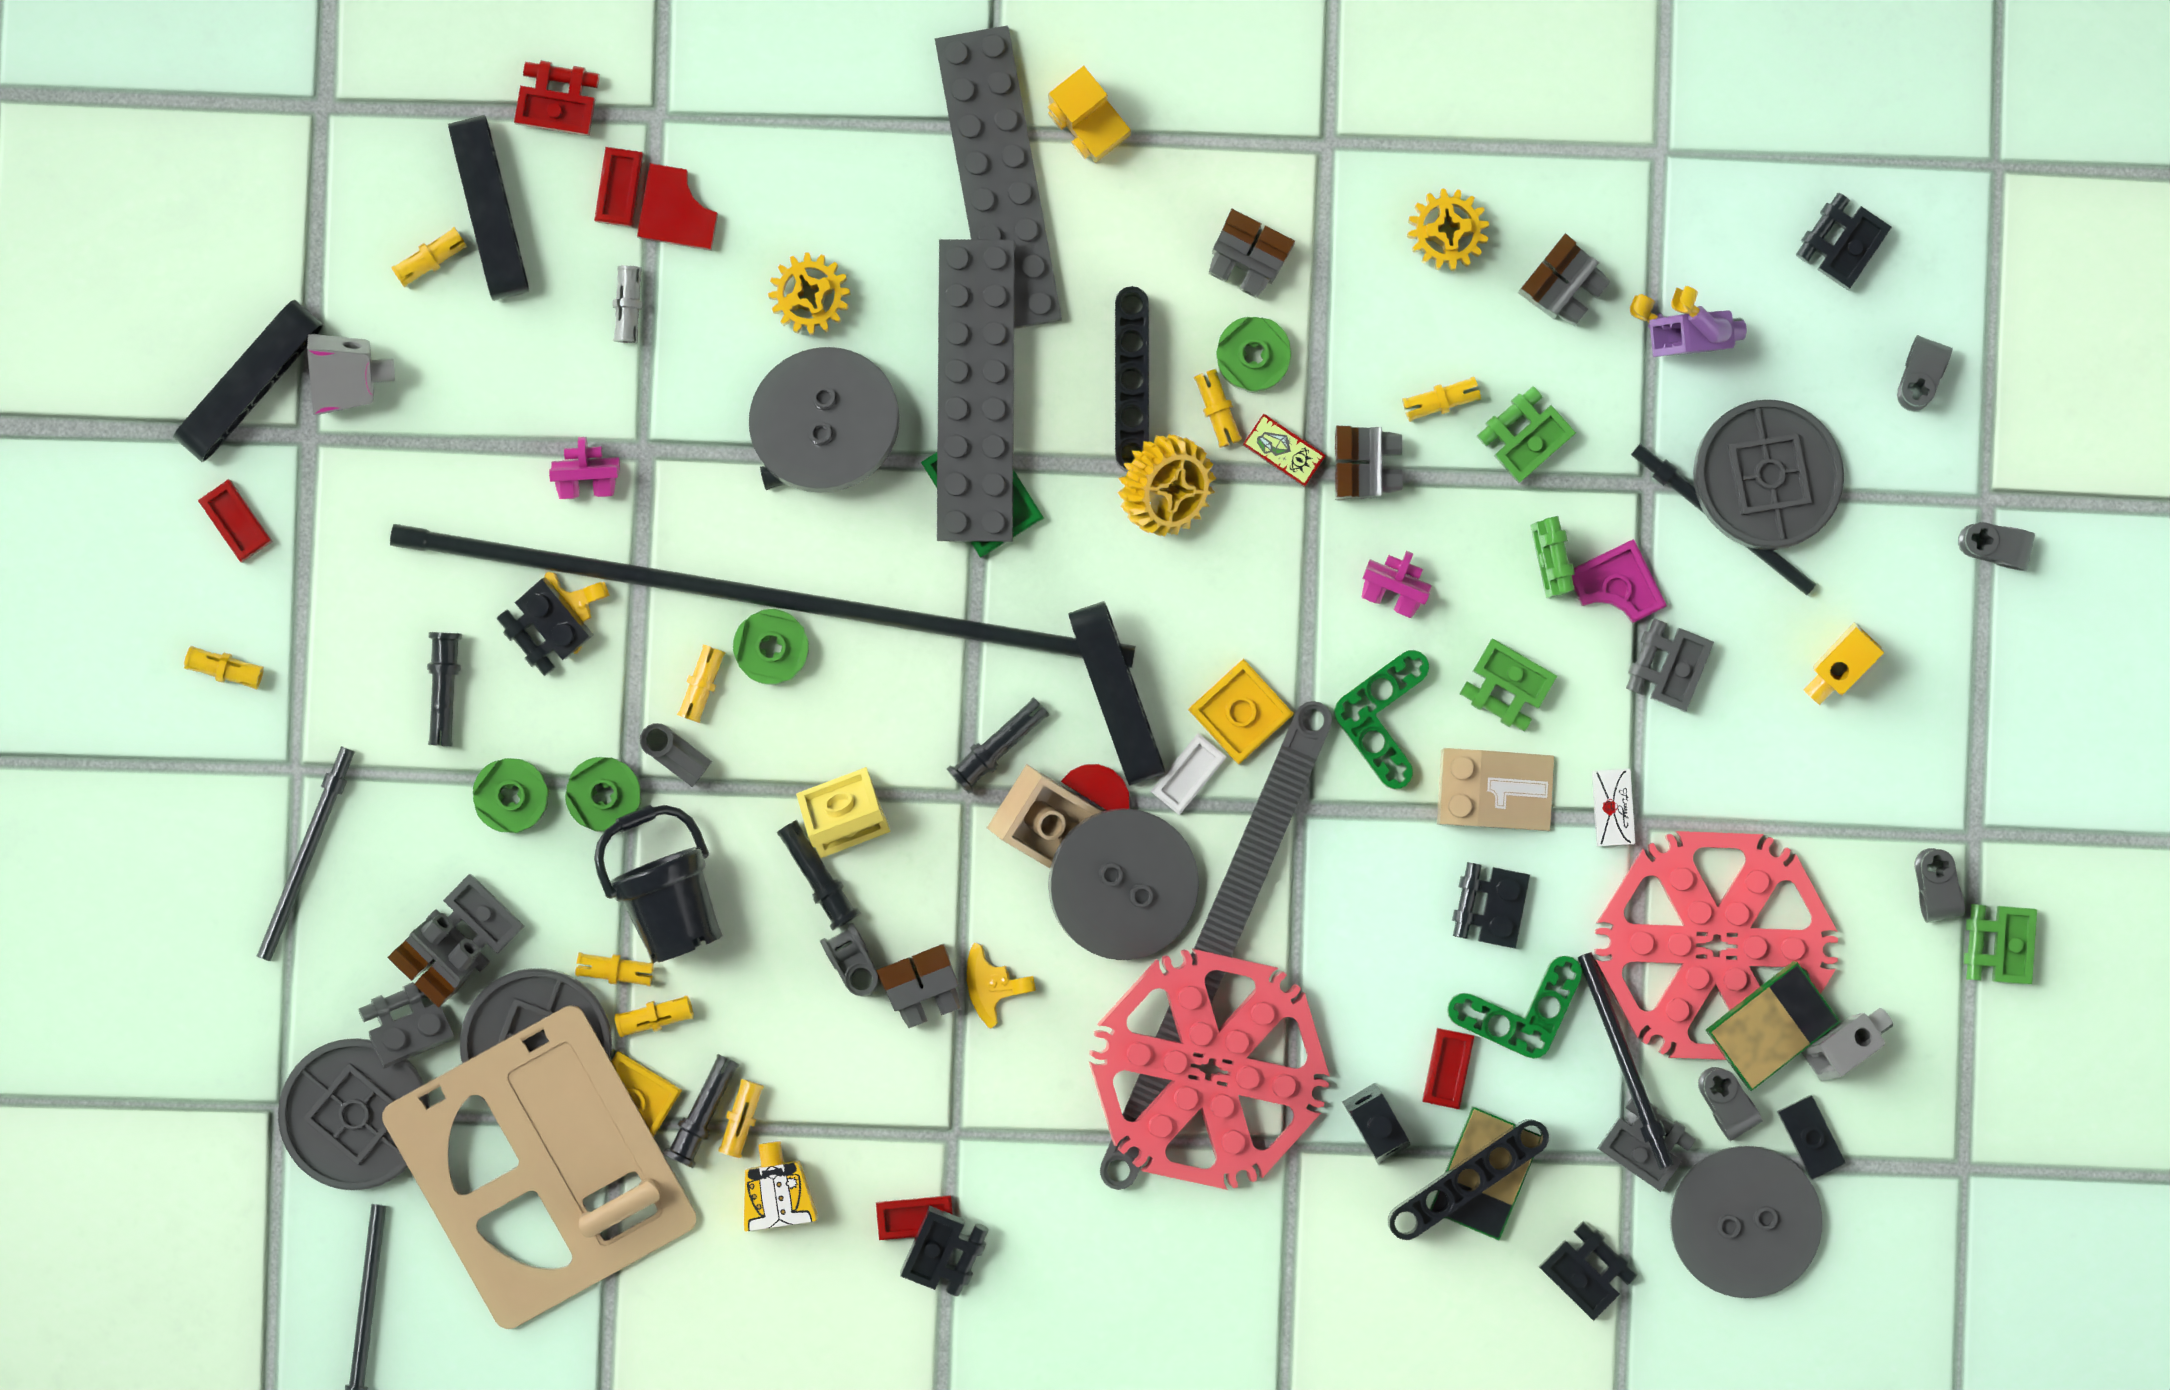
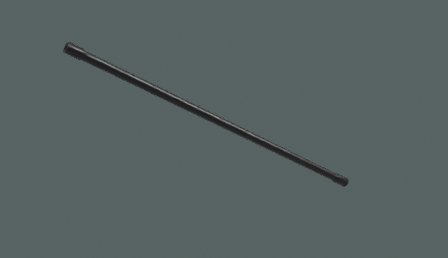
M393 524L390 536V546L419 551L430 550L1083 658L1077 640L1073 637L436 533L424 528ZM1121 644L1128 666L1132 668L1136 646Z

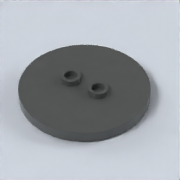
M835 347L813 348L786 358L765 376L758 386L750 406L749 432L752 444L761 462L781 482L807 492H834L847 489L862 482L884 463L892 451L898 435L900 421L899 406L889 380L872 361L847 349Z
M1765 399L1741 404L1726 412L1711 425L1698 446L1694 460L1693 479L1701 508L1710 522L1721 533L1731 540L1750 548L1778 550L1802 543L1819 532L1827 524L1837 509L1842 495L1844 469L1838 446L1831 433L1819 419L1797 405L1785 401Z
M1126 808L1099 812L1076 825L1066 835L1056 850L1050 867L1048 881L1051 907L1064 932L1087 951L1115 960L1139 959L1154 954L1169 945L1189 922L1197 902L1199 889L1196 861L1183 836L1160 817L1141 810Z
M528 968L513 971L499 977L486 986L469 1007L460 1034L461 1061L464 1063L569 1005L577 1006L583 1010L610 1058L612 1036L609 1021L596 996L584 984L572 976L545 968ZM542 1030L523 1042L529 1051H532L549 1040L545 1035V1031Z
M352 1038L327 1043L305 1056L295 1066L284 1084L279 1100L278 1123L285 1148L301 1170L316 1181L333 1188L363 1190L389 1182L403 1173L408 1166L383 1123V1111L388 1104L425 1083L417 1069L408 1059L383 1068L369 1039ZM428 1094L420 1097L426 1108L431 1107Z
M1729 1147L1701 1159L1687 1172L1680 1182L1670 1211L1671 1238L1683 1265L1705 1286L1732 1297H1763L1774 1294L1791 1285L1811 1264L1818 1250L1822 1235L1821 1205L1808 1177L1796 1164L1786 1157L1760 1147Z

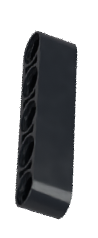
M485 115L449 123L448 128L491 299L495 301L529 292L528 280L487 118Z
M1135 286L1125 287L1120 290L1115 300V459L1119 468L1125 472H1128V470L1124 466L1126 462L1121 457L1123 449L1134 445L1143 451V441H1149V301L1146 293ZM1127 296H1136L1141 300L1143 307L1136 314H1127L1121 308L1123 299ZM1135 333L1141 337L1143 345L1139 350L1129 352L1122 347L1121 340L1126 334ZM1131 370L1140 373L1143 379L1141 386L1133 390L1127 389L1121 382L1123 374ZM1128 408H1136L1142 413L1143 420L1136 427H1128L1121 420L1122 413Z
M290 301L183 421L174 433L173 438L199 461L204 462L210 458L307 348L308 335H318L320 333L323 323L298 301Z
M1105 601L1068 613L1074 635L1129 786L1165 774L1161 755Z
M1525 1119L1518 1122L1394 1207L1388 1216L1390 1231L1402 1240H1411L1418 1237L1542 1152L1549 1142L1547 1128L1541 1122L1533 1119ZM1528 1126H1536L1541 1133L1539 1143L1533 1147H1526L1521 1141L1522 1130ZM1498 1147L1505 1148L1509 1153V1162L1503 1168H1494L1489 1161L1490 1153ZM1465 1169H1473L1478 1175L1477 1185L1470 1190H1464L1458 1184V1176ZM1435 1190L1443 1191L1447 1197L1446 1206L1440 1211H1432L1426 1204L1428 1195ZM1402 1212H1410L1416 1219L1415 1227L1407 1233L1398 1231L1395 1226L1396 1217Z

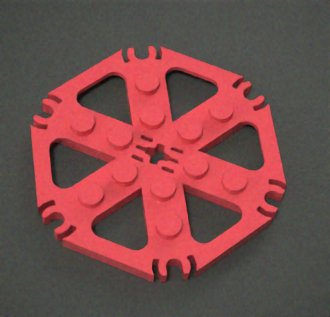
M1675 831L1680 838L1681 847L1677 846V841L1672 834L1665 835L1669 843L1667 852L1660 853L1654 843L1648 844V851L1655 858L1653 861H1650L1645 854L1644 848H1642L1596 923H1610L1612 928L1595 929V934L1608 936L1610 943L1605 949H1594V953L1599 956L1610 955L1611 959L1608 961H1595L1636 1038L1639 1037L1640 1031L1647 1025L1650 1029L1643 1034L1642 1042L1648 1044L1652 1036L1660 1035L1663 1039V1044L1658 1052L1662 1055L1669 1051L1671 1042H1675V1047L1668 1056L1669 1058L1726 1060L1715 1044L1694 1043L1688 1036L1690 1024L1713 987L1716 986L1727 1009L1730 1011L1760 987L1749 966L1786 967L1792 961L1798 962L1802 969L1807 971L1809 979L1821 994L1836 968L1825 969L1820 967L1821 963L1834 964L1838 959L1836 957H1827L1823 953V946L1829 942L1838 943V938L1835 936L1822 937L1821 932L1828 930L1838 931L1797 855L1794 854L1792 860L1785 866L1783 862L1790 856L1791 850L1789 848H1784L1778 857H1773L1770 854L1769 847L1774 841L1773 838L1768 837L1765 839L1759 850L1757 845L1764 834ZM1702 847L1736 848L1745 855V863L1718 906L1693 862L1695 851ZM1646 876L1658 878L1683 926L1632 924L1625 919L1624 909L1643 878ZM1784 880L1792 882L1811 915L1810 925L1803 930L1751 928L1777 884ZM1697 932H1706V936L1696 935ZM1727 933H1737V937H1727ZM1713 935H1719L1721 942L1736 945V948L1720 950L1719 956L1714 957L1712 950L1706 949V947H1696V943L1706 944V942L1713 941ZM1696 955H1705V959L1696 958ZM1726 956H1736V960L1726 959ZM1629 962L1682 963L1655 1008L1651 1011L1641 1010L1622 977L1623 967Z
M1191 948L1195 955V964H1192L1191 954L1188 950L1184 949L1181 950L1183 957L1181 966L1174 968L1170 957L1167 955L1162 956V965L1166 970L1163 974L1160 969L1159 960L1156 959L1099 1021L1098 1026H1107L1112 1031L1110 1034L1103 1030L1094 1031V1036L1106 1040V1048L1101 1052L1090 1050L1089 1055L1095 1059L1104 1060L1105 1063L1094 1064L1090 1061L1088 1062L1113 1145L1117 1146L1119 1141L1127 1136L1128 1139L1122 1141L1118 1150L1125 1154L1129 1148L1137 1147L1139 1155L1132 1162L1136 1167L1142 1166L1149 1156L1150 1159L1146 1166L1140 1169L1143 1172L1228 1190L1224 1184V1174H1226L1228 1184L1233 1188H1237L1236 1174L1241 1170H1246L1249 1181H1257L1256 1170L1252 1167L1256 1164L1259 1169V1177L1263 1178L1317 1119L1321 1112L1310 1111L1306 1107L1308 1104L1318 1108L1324 1107L1325 1102L1314 1099L1312 1091L1317 1086L1328 1088L1329 1083L1321 1078H1314V1075L1325 1074L1329 1077L1330 1075L1304 992H1301L1299 997L1291 1002L1290 999L1295 998L1301 988L1294 984L1288 991L1283 992L1280 989V983L1287 976L1283 971L1275 973L1269 982L1270 976L1278 969L1277 967ZM1212 970H1220L1250 977L1254 981L1255 989L1218 1029L1205 986L1206 975ZM1160 988L1166 991L1180 1042L1134 1033L1128 1029V1016L1152 990ZM1291 1017L1296 1020L1307 1054V1060L1302 1067L1293 1068L1248 1058L1252 1051L1283 1018ZM1194 1052L1202 1054L1201 1057L1193 1055ZM1211 1058L1214 1059L1213 1064L1221 1070L1228 1071V1074L1213 1073L1209 1079H1205V1073L1197 1067H1192L1191 1063L1196 1065L1208 1064ZM1223 1059L1231 1060V1061H1232V1064H1231V1063H1227V1062H1222V1060H1223ZM1126 1070L1172 1080L1134 1122L1124 1119L1113 1085L1114 1076L1118 1072ZM1189 1075L1197 1076L1196 1079L1188 1078ZM1218 1081L1225 1082V1083H1227V1085H1226V1086L1219 1085V1084H1217V1082H1218ZM1238 1095L1286 1105L1293 1111L1292 1122L1267 1149L1259 1150L1253 1146ZM1201 1109L1215 1155V1163L1211 1167L1204 1169L1171 1162L1165 1153L1167 1145Z

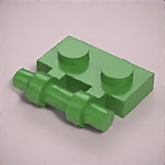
M1534 386L1525 394L1521 395L1519 393L1511 400L1512 405L1500 416L1490 418L1485 423L1487 427L1477 435V438L1486 447L1496 438L1505 445L1494 457L1518 484L1576 434L1552 405L1541 414L1534 409L1533 406L1543 398ZM1521 416H1524L1530 424L1514 437L1508 428Z
M1559 516L1533 523L1530 526L1546 598L1561 596L1567 592L1574 591L1572 575H1575L1573 563L1569 564L1564 544L1568 540L1566 531L1561 530Z
M1492 638L1472 671L1485 678L1483 684L1478 688L1466 681L1459 694L1471 700L1473 707L1479 710L1483 707L1500 717V722L1508 727L1514 725L1525 732L1532 718L1520 712L1522 706L1526 702L1539 709L1557 675ZM1495 685L1514 695L1509 705L1490 695Z
M1971 904L1970 919H1966V930H1969L1968 953H1964L1963 963L1967 964L1966 980L1981 981L1982 966H1993V982L2032 984L2037 909L1997 906L1996 921L1985 920L1986 905ZM1984 932H1995L1994 955L1983 954Z

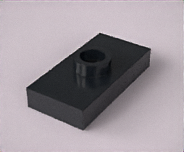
M1808 1095L1777 1111L1811 1180L1846 1163L1812 1095Z

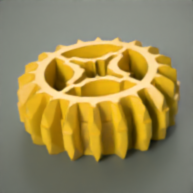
M1169 434L1167 438L1156 435L1154 443L1143 441V451H1132L1135 458L1132 463H1124L1128 472L1126 476L1119 478L1121 483L1125 485L1124 488L1117 492L1124 500L1120 507L1123 508L1124 512L1128 513L1127 518L1133 524L1139 526L1141 530L1147 533L1151 532L1164 537L1167 533L1178 535L1180 527L1183 529L1191 528L1192 518L1202 520L1199 513L1202 507H1210L1206 498L1207 495L1215 493L1212 487L1209 486V483L1216 479L1213 472L1209 471L1213 463L1210 462V459L1206 458L1207 453L1204 452L1203 448L1195 445L1188 438Z

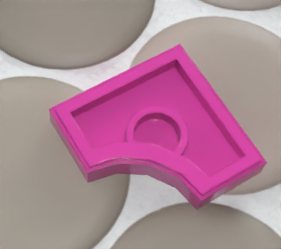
M1634 539L1574 568L1575 575H1572L1574 592L1581 606L1592 603L1611 604L1623 611L1631 623L1667 606Z

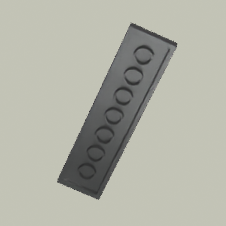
M1006 25L934 38L971 239L1015 240L1014 329L1062 321L1009 27Z
M939 239L937 541L1013 542L1015 240Z

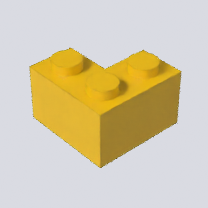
M1084 65L1048 93V115L1060 130H1063L1065 127L1069 129L1075 137L1071 143L1084 159L1090 156L1097 163L1131 136V129L1107 101V93Z

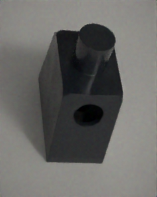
M1375 1083L1342 1101L1377 1164L1410 1146L1406 1133Z

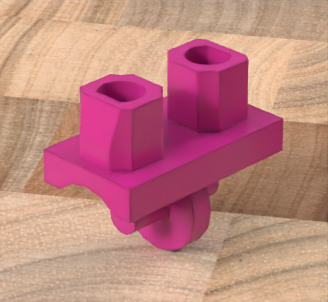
M578 437V448H565V460L551 462V469H549L550 482H555L559 499L579 497V480L593 479L594 496H613L616 478H618L620 471L619 457L602 458V446L588 447L587 437Z
M1406 551L1402 560L1388 555L1384 565L1371 559L1369 560L1362 578L1365 582L1361 597L1370 602L1380 604L1386 589L1400 594L1394 610L1401 615L1412 618L1420 605L1426 604L1432 585L1418 580L1423 569L1410 564L1414 553Z

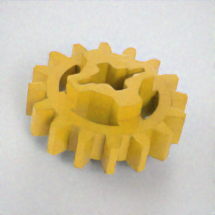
M1443 188L1438 199H1435L1431 193L1426 195L1427 206L1420 203L1415 205L1414 209L1420 215L1419 217H1409L1408 223L1416 226V229L1409 231L1407 238L1417 239V243L1411 250L1413 253L1421 250L1425 253L1421 261L1423 264L1433 259L1435 260V270H1439L1443 263H1448L1450 270L1455 271L1457 261H1461L1467 267L1471 263L1468 256L1470 253L1477 257L1481 255L1482 251L1477 246V243H1487L1488 237L1480 232L1489 227V222L1479 220V217L1485 211L1483 207L1475 210L1472 208L1475 197L1470 196L1466 201L1461 200V190L1459 189L1456 190L1453 197H1448L1446 189ZM1453 206L1464 211L1469 218L1462 219L1454 212ZM1438 208V218L1436 221L1423 225L1426 216L1432 210ZM1446 216L1450 227H1457V231L1452 235L1450 243L1446 233L1439 232ZM1473 234L1470 244L1458 252L1459 240L1462 237ZM1426 241L1436 242L1442 247L1443 253L1435 251Z
M809 252L805 253L804 262H798L794 256H791L790 262L792 266L787 269L780 264L778 269L782 277L780 279L771 278L770 280L777 287V291L768 293V297L772 300H778V304L771 309L774 314L784 313L780 321L783 326L791 321L794 322V333L798 334L802 327L805 326L809 335H814L815 326L819 325L827 332L829 331L827 322L830 319L836 323L841 322L837 314L838 309L848 310L849 308L848 304L841 300L842 297L851 295L850 289L841 288L840 286L847 280L845 274L835 275L839 267L836 262H833L828 267L825 266V255L821 254L816 262L812 261ZM806 270H817L824 273L827 277L816 279L808 276ZM794 276L796 280L794 289L784 297L786 285ZM802 279L806 281L807 285H810L812 290L819 288L820 291L815 293L817 309H814L812 303H809L807 298L800 300L799 297L804 295ZM835 291L833 303L825 312L823 304L826 296ZM803 309L811 312L813 318H802L791 311Z

